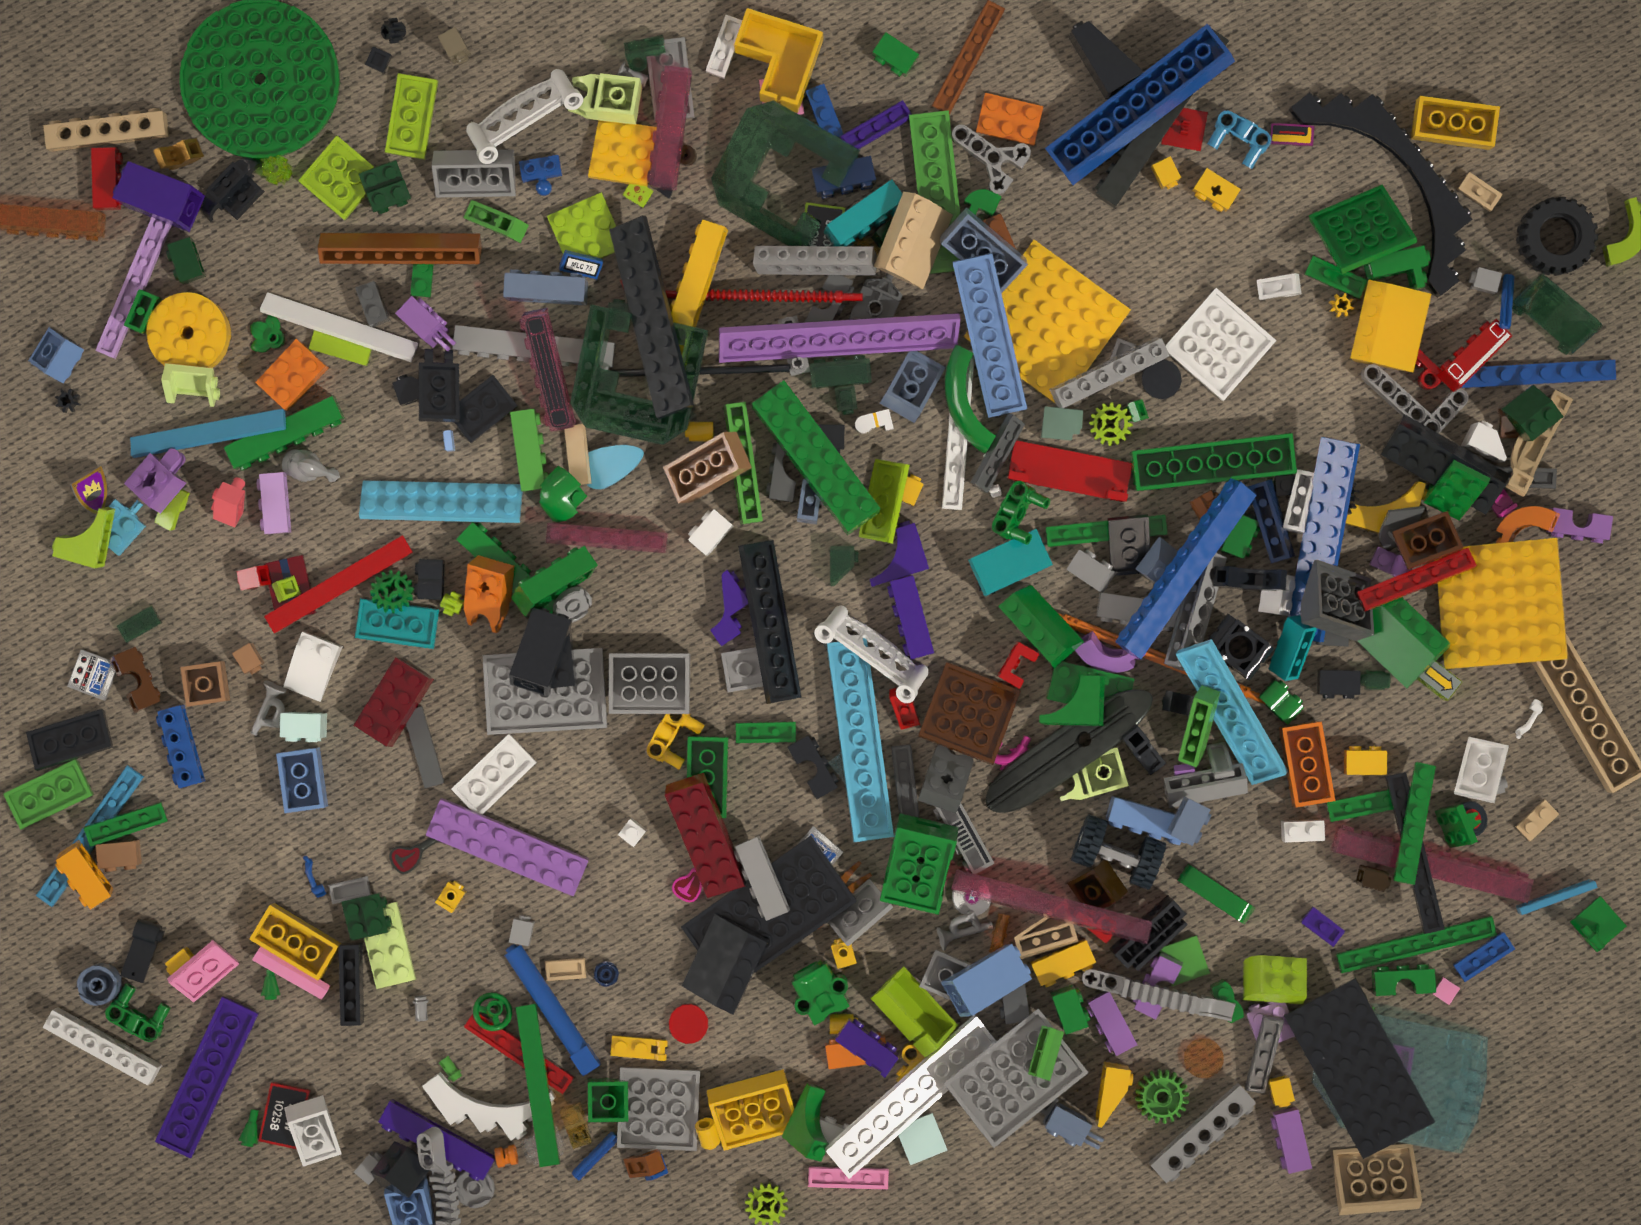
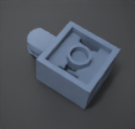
M1059 1102L1043 1120L1049 1134L1055 1137L1058 1135L1062 1136L1066 1143L1074 1147L1076 1144L1082 1146L1083 1142L1099 1150L1101 1145L1086 1136L1088 1135L1100 1142H1103L1105 1139L1090 1130L1092 1127L1090 1119Z

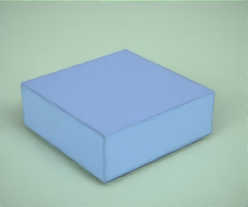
M444 431L445 450L448 452L455 451L453 431Z

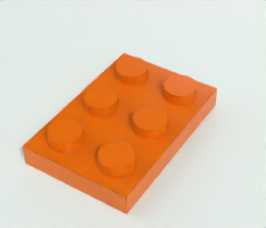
M985 93L976 133L1034 146L1044 106Z

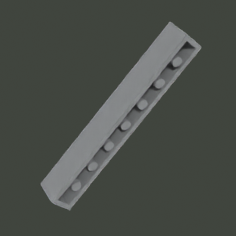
M455 325L454 341L456 344L453 346V350L458 351V355L469 356V353L472 352L477 353V357L489 358L490 354L497 355V359L501 360L517 357L519 362H529V359H535L528 333ZM530 334L531 340H532V344H533V348H534V352H535V356H536V360H537V363H538V359H537V355H536V351H535V347H534V343H533V339H532V336H534V335L536 336V340H537V344H538V348H539V352H540L542 364H544V363H543V359H542V355H541V351H540V347H539V343H538V339H537V335H539V334ZM540 335V336H541V340H542V344H543V348H544V352H545V356H546V360H547V364L549 365L548 359H547V355H546V351H545V347H544V343H543V339H542V335ZM545 335V336H546V340H547V344H548V348H549V352H550V356H551V360L553 361L552 355H551V351H550V347H549V343H548V339H547V335ZM548 336L557 366L568 367L569 363L577 364L576 368L581 369L597 366L596 370L608 371V368H613L615 343Z

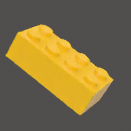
M1419 96L1415 102L1411 140L1491 150L1495 147L1500 107Z
M276 903L269 905L249 939L317 981L323 977L337 954L339 945L342 944Z

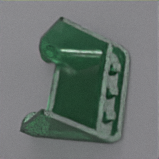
M1543 274L1529 279L1513 298L1512 311L1518 316L1526 314L1560 342L1557 349L1564 355H1572L1603 326L1597 318Z

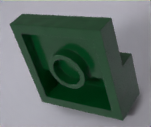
M396 160L358 173L372 212L377 211L378 214L388 212V207L395 204L396 207L407 205V200L411 199Z
M382 892L341 902L350 941L391 931L392 920L390 915L387 916L385 909L388 907L387 899L385 896H382Z

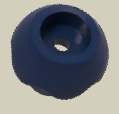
M605 961L595 967L594 979L601 986L613 985L618 980L619 971L613 963Z

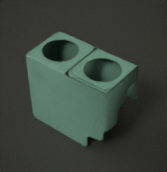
M1045 406L1040 439L1050 438L1071 441L1073 434H1080V429H1082L1083 410Z

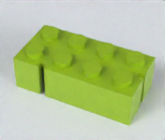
M902 967L871 997V1000L909 1041H914L913 1045L924 1057H927L941 1046L958 1024L924 988L919 987L920 983L905 967Z

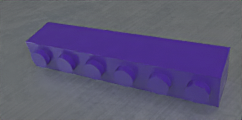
M394 1099L389 1101L378 1121L382 1124L381 1127L388 1132L395 1131L402 1140L407 1142L411 1140L416 1144L419 1134L431 1127H438L443 1133L446 1160L453 1164L454 1169L458 1171L465 1170L469 1173L468 1176L476 1181L486 1178L496 1160L495 1155Z

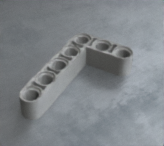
M1368 365L1361 371L1363 381L1402 417L1405 414L1412 418L1411 412L1413 409H1416L1420 412V418L1416 421L1425 426L1428 423H1432L1437 433H1440L1468 402L1467 392L1463 389H1458L1455 392L1451 391L1429 413L1378 365ZM1368 369H1373L1376 372L1374 379L1368 378ZM1383 382L1389 383L1391 387L1389 393H1385L1382 390ZM1455 393L1460 394L1462 397L1460 404L1455 403L1453 400ZM1398 396L1405 398L1404 406L1397 404L1396 399ZM1441 408L1447 409L1449 413L1446 419L1440 416Z

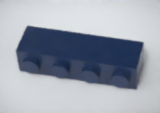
M1272 480L1248 486L1257 495L1252 503L1271 563L1295 557L1288 530L1283 528L1284 517Z

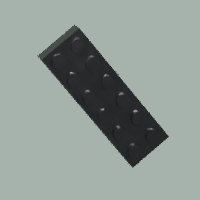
M1405 414L1380 454L1433 485L1437 483L1453 460L1489 477V484L1471 505V507L1485 515L1506 486L1510 476L1509 473Z

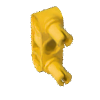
M666 714L647 746L648 756L662 763L665 761L680 769L685 759L671 752L668 747L672 744L680 727H686L700 735L705 725L692 718L691 714H682L681 719L678 721L673 720L671 714ZM658 744L661 746L662 751L660 755H654L651 752L652 745Z

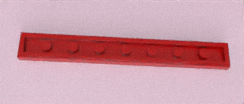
M402 535L265 615L264 618L275 634L412 554L413 551Z

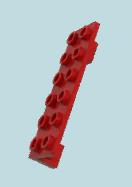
M1016 440L1013 446L1007 480L1023 481L1028 484L1125 503L1128 498L1127 490L1132 463Z

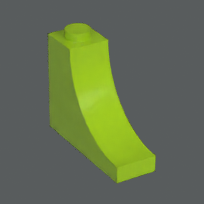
M99 508L92 525L78 536L63 535L56 537L52 545V556L94 569L104 567L115 508Z

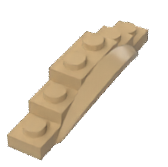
M1557 390L1550 397L1561 414L1565 416L1573 399ZM1562 419L1533 441H1524L1520 435L1518 436L1511 453L1510 463L1512 472L1506 488L1522 497L1525 496L1534 479L1533 476Z

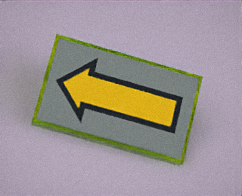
M1437 661L1417 679L1443 701H1449L1462 684L1459 678Z

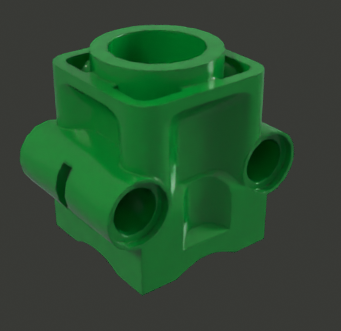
M821 959L793 974L794 978L791 980V983L798 994L795 998V1010L800 1015L808 1014L814 1026L824 1021L829 1014L841 1012L850 1007V1001L845 994L848 989L847 977L842 973L834 974L827 960L823 962ZM840 980L844 983V986L837 988L834 986V982ZM801 1000L808 1001L809 1005L807 1007H801L798 1002Z

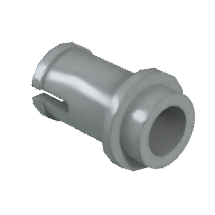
M425 995L414 997L415 1021L428 1020L427 1003L429 1000L426 999Z

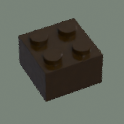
M1105 859L1092 865L1091 868L1088 867L1079 872L1067 883L1089 916L1116 903L1128 892L1109 862Z

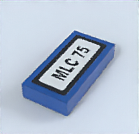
M565 250L559 270L597 279L603 265V259Z

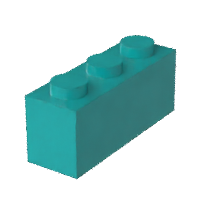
M1301 615L1287 617L1268 669L1284 681L1298 679L1317 628L1301 623Z

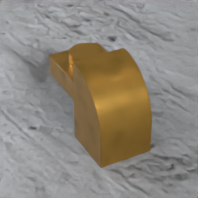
M197 138L185 139L173 146L159 147L153 150L160 169L169 168V171L184 167L204 157Z

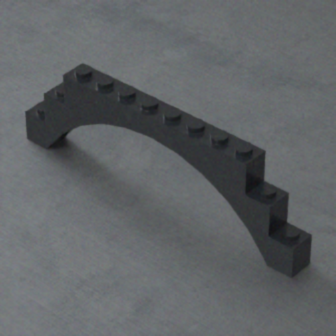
M1309 92L1289 109L1300 125L1332 126L1351 130L1370 138L1391 152L1414 179L1428 209L1432 231L1431 259L1426 284L1437 298L1460 281L1457 278L1459 275L1453 267L1449 268L1448 264L1466 251L1463 240L1454 234L1473 220L1470 210L1459 203V197L1453 190L1450 191L1445 185L1447 184L1446 180L1442 175H1437L1433 170L1434 165L1429 159H1424L1420 154L1422 152L1420 147L1416 143L1412 144L1408 138V132L1403 127L1400 128L1397 125L1396 117L1390 111L1387 112L1383 107L1384 103L1379 96L1375 97L1374 94H1371L1353 108L1351 99L1347 95L1343 96L1340 93L1322 108L1320 99L1315 94L1312 95Z

